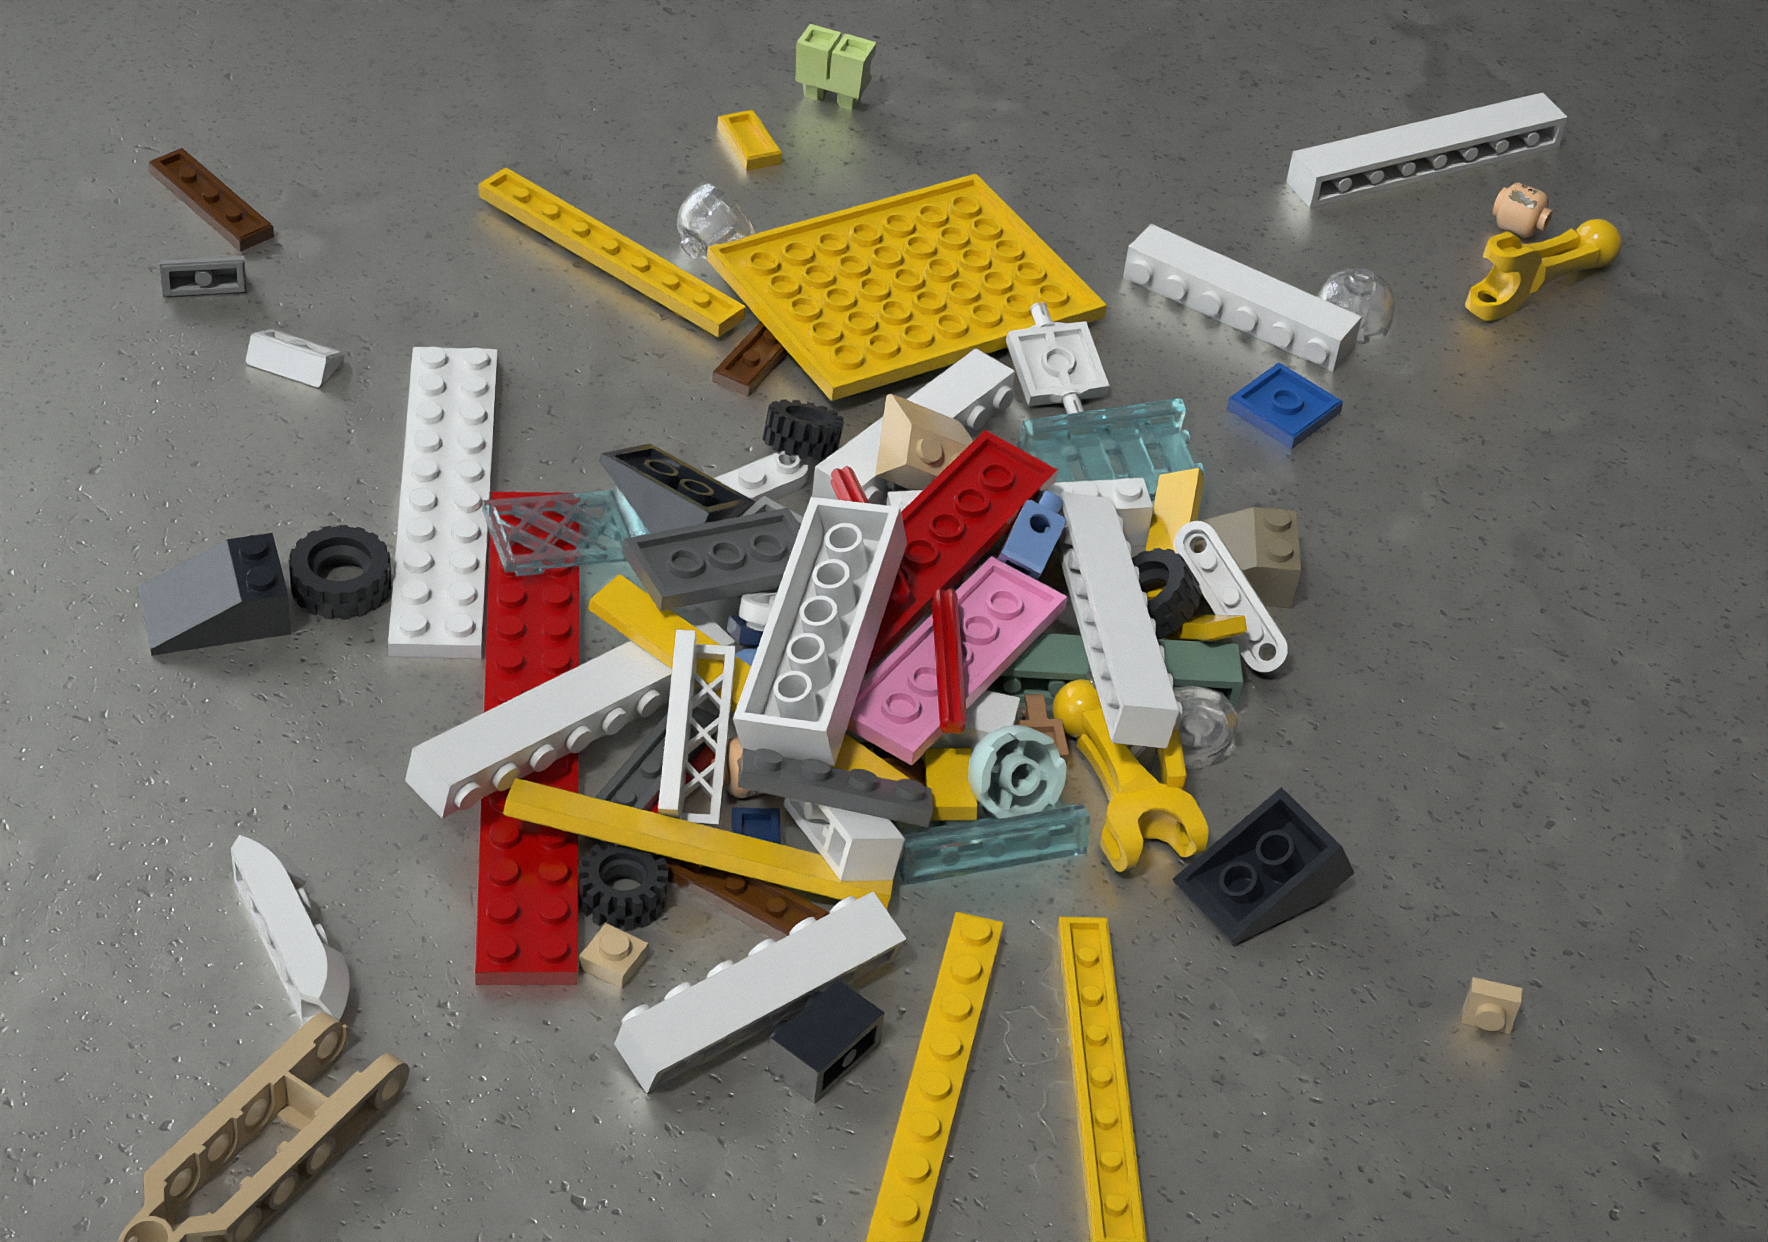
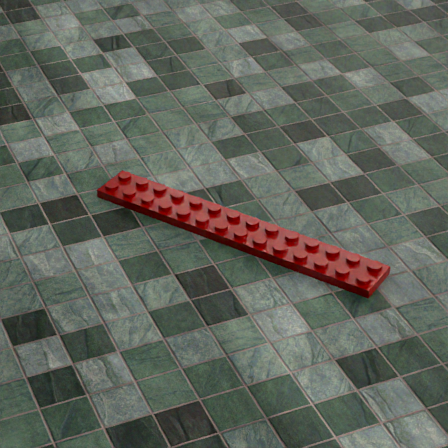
M491 492L484 712L579 666L580 493ZM571 752L555 760L547 769L541 772L534 771L520 779L578 793V753ZM511 787L504 791L497 790L481 798L475 985H577L578 834L505 816L503 811Z

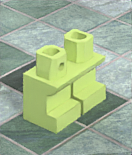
M809 24L796 43L795 81L803 83L805 97L815 100L823 99L829 90L838 93L837 103L840 107L850 110L855 109L862 93L872 79V75L869 73L871 60L875 56L877 42L846 33L841 39L842 32Z

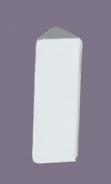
M269 329L251 334L246 363L314 387H321L343 362L345 354L320 344Z

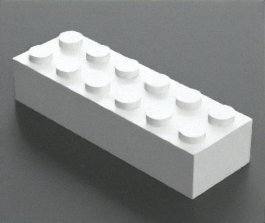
M818 497L810 498L733 717L742 751L743 748L755 751L765 748L774 750L783 757L802 761L805 759H818L828 765L835 766L907 545L900 507Z

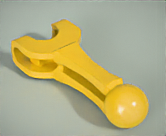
M1592 219L1582 223L1576 230L1571 228L1562 235L1543 242L1521 244V240L1510 231L1493 236L1487 242L1483 257L1489 259L1494 265L1490 273L1481 282L1471 287L1465 307L1486 321L1507 317L1514 313L1531 293L1537 292L1551 281L1578 270L1597 269L1610 265L1616 260L1621 251L1622 240L1620 233L1612 223L1603 219ZM1493 298L1497 300L1496 302H1488Z
M1079 679L1065 684L1054 698L1052 707L1054 719H1062L1064 733L1078 738L1076 747L1088 759L1105 790L1109 804L1107 806L1106 824L1102 830L1100 846L1113 868L1118 872L1138 868L1137 862L1143 849V839H1159L1167 842L1181 857H1190L1205 852L1209 829L1205 817L1193 796L1178 787H1167L1166 784L1159 783L1138 762L1126 744L1111 742L1095 682Z

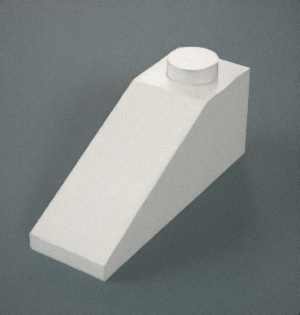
M785 798L783 806L840 881L893 880L897 863L901 860L904 853L905 838L889 819Z

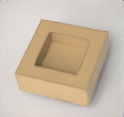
M605 923L579 955V969L623 989L648 957L649 943Z
M1473 977L1462 1008L1461 1023L1488 1031L1510 1034L1521 1005L1522 988Z

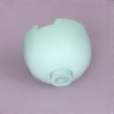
M1022 725L1002 726L985 735L975 746L969 759L968 781L975 798L990 814L1012 824L1029 823L1035 820L1032 816L1040 813L1048 804L1053 806L1058 801L1065 786L1067 766L1065 760L1060 757L1057 746L1053 743L1054 740L1042 732Z

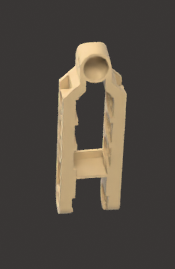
M326 1012L316 1014L143 1173L144 1206L126 1225L119 1236L118 1242H128L131 1237L132 1240L130 1242H250L396 1100L408 1080L410 1071L408 1064L387 1052L378 1057L362 1073L356 1071L329 1098L310 1085L341 1055L349 1039V1028ZM276 1117L299 1132L290 1142L284 1140L277 1146L278 1153L252 1178L247 1175L240 1182V1189L214 1214L208 1212L203 1216L189 1217L181 1225L176 1222V1211Z

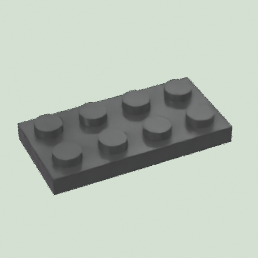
M788 508L624 538L622 554L659 611H665L779 588L801 525Z

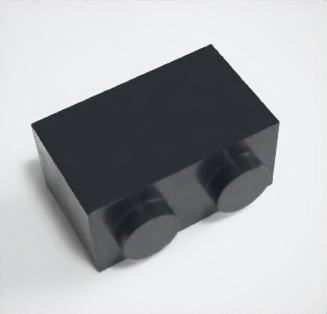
M837 979L823 992L817 991L812 994L806 1001L802 1011L789 1022L784 1020L776 1026L768 1040V1045L770 1046L768 1071L815 1104L881 1044L885 1012Z

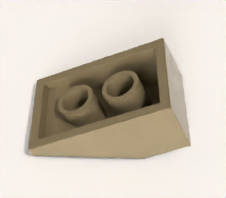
M1251 507L1201 520L1209 524L1219 534L1265 606L1292 609L1301 574L1297 511ZM1200 540L1195 544V553H1201L1206 549V540ZM1201 592L1198 600L1207 601Z

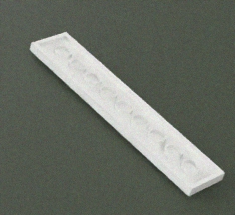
M436 346L413 347L388 638L389 657L482 658L497 380V349L440 348Z

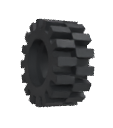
M787 399L780 400V402L773 401L768 407L762 440L765 441L767 446H773V450L777 452L785 451V455L788 456L796 454L801 459H807V457H811L813 460H820L821 457L826 459L839 448L844 418L838 416V413L834 410L827 411L828 407L822 405L816 407L814 403L808 401L807 404L801 403L800 400H793L792 402H789Z
M605 841L604 850L596 844L591 848V855L585 854L583 856L581 866H579L578 900L579 905H582V912L586 917L593 914L592 922L598 926L604 920H607V924L617 927V923L624 924L625 931H633L634 922H638L641 928L648 926L649 916L656 920L661 915V908L665 909L667 903L668 870L665 859H659V854L623 845L615 846V843ZM623 878L636 881L640 886L631 890H617L607 886L606 883L614 879Z

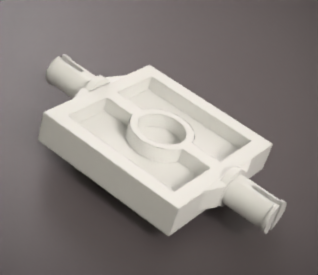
M1039 302L1031 306L1030 312L1036 325L1028 329L1008 331L1006 344L1028 406L1062 403L1065 406L1069 422L1075 424L1077 420V423H1080L1086 418L1080 400L1107 396L1109 390V383L1087 322L1068 324L1053 322L1048 312L1047 304L1041 302L1039 306Z

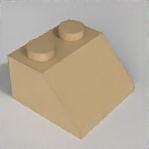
M889 394L886 396L875 476L911 490H924L973 440L960 421L894 394Z

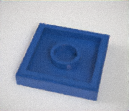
M1278 362L1230 396L1227 409L1290 449H1293L1340 414L1343 401Z

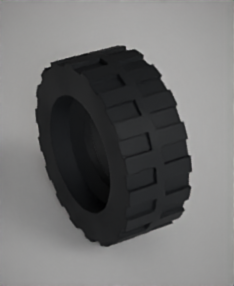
M348 525L322 527L321 530H313L307 533V536L303 539L300 538L296 542V547L291 549L289 560L291 593L293 598L297 599V604L301 608H306L308 613L312 615H320L325 619L331 620L333 618L347 620L350 617H361L367 615V612L371 610H376L380 607V603L389 596L388 590H391L390 552H387L385 542L380 541L373 532L369 533L364 528L348 527ZM346 563L361 567L363 574L350 580L332 581L319 577L318 570L328 565Z
M1154 548L1151 551H1142L1138 555L1131 557L1133 565L1139 569V584L1142 592L1147 593L1157 587L1165 586L1156 597L1147 602L1149 616L1155 620L1156 638L1163 639L1171 632L1177 631L1185 621L1191 618L1192 612L1199 605L1198 599L1201 596V589L1198 580L1179 553L1176 554L1174 550L1168 548L1167 550Z

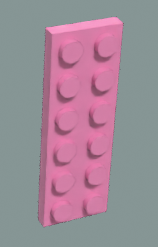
M992 556L955 591L958 597L966 710L1066 607V595ZM932 614L861 683L847 729L910 765H913L944 733L940 729Z

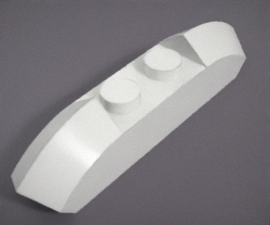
M239 835L231 847L234 882L302 1025L321 1012H326L340 1020L349 994L348 967L343 953L329 947L322 925L320 923L313 925L309 918L311 917V908L308 897L302 888L307 882L304 875L288 857L277 849L259 840Z

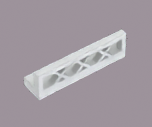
M676 630L658 810L661 815L720 829L736 647L698 644L696 631ZM698 659L725 660L723 674L707 685L696 673ZM696 684L701 691L694 696ZM722 687L720 699L715 692ZM709 698L718 707L720 714L715 721L703 729L692 717V712L695 707ZM692 728L697 733V735L690 740V732ZM716 731H718L717 743L710 737ZM705 742L716 754L715 762L699 774L688 762V754ZM687 772L693 779L685 785ZM714 775L712 788L706 780ZM700 786L711 798L710 814L683 813L684 798Z

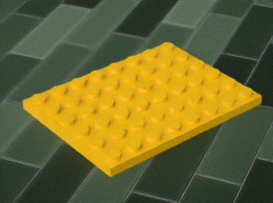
M977 174L708 246L707 261L831 401L955 364L974 349L988 354L1007 348L1006 338L1008 331L1028 329L1036 325L1030 312L1031 306L1039 302V306L1041 302L1046 303L1051 320L1066 324L1084 321L1089 323L1105 318L1107 304Z

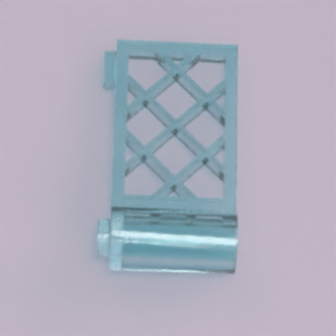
M617 486L609 491L484 500L482 511L505 572L515 571L516 576L543 574V570L547 568L627 562L622 554L624 538L650 534ZM604 507L607 515L601 520L585 512L584 509ZM543 511H556L564 515L565 518L560 523H557L541 514ZM512 514L522 519V521L515 527L501 520L498 515ZM576 521L593 531L586 537L568 527ZM532 524L550 534L543 541L525 531ZM602 534L618 542L619 546L606 547L596 542V540ZM558 538H561L578 548L576 550L564 551L553 546ZM518 542L534 550L532 554L513 555L511 546Z

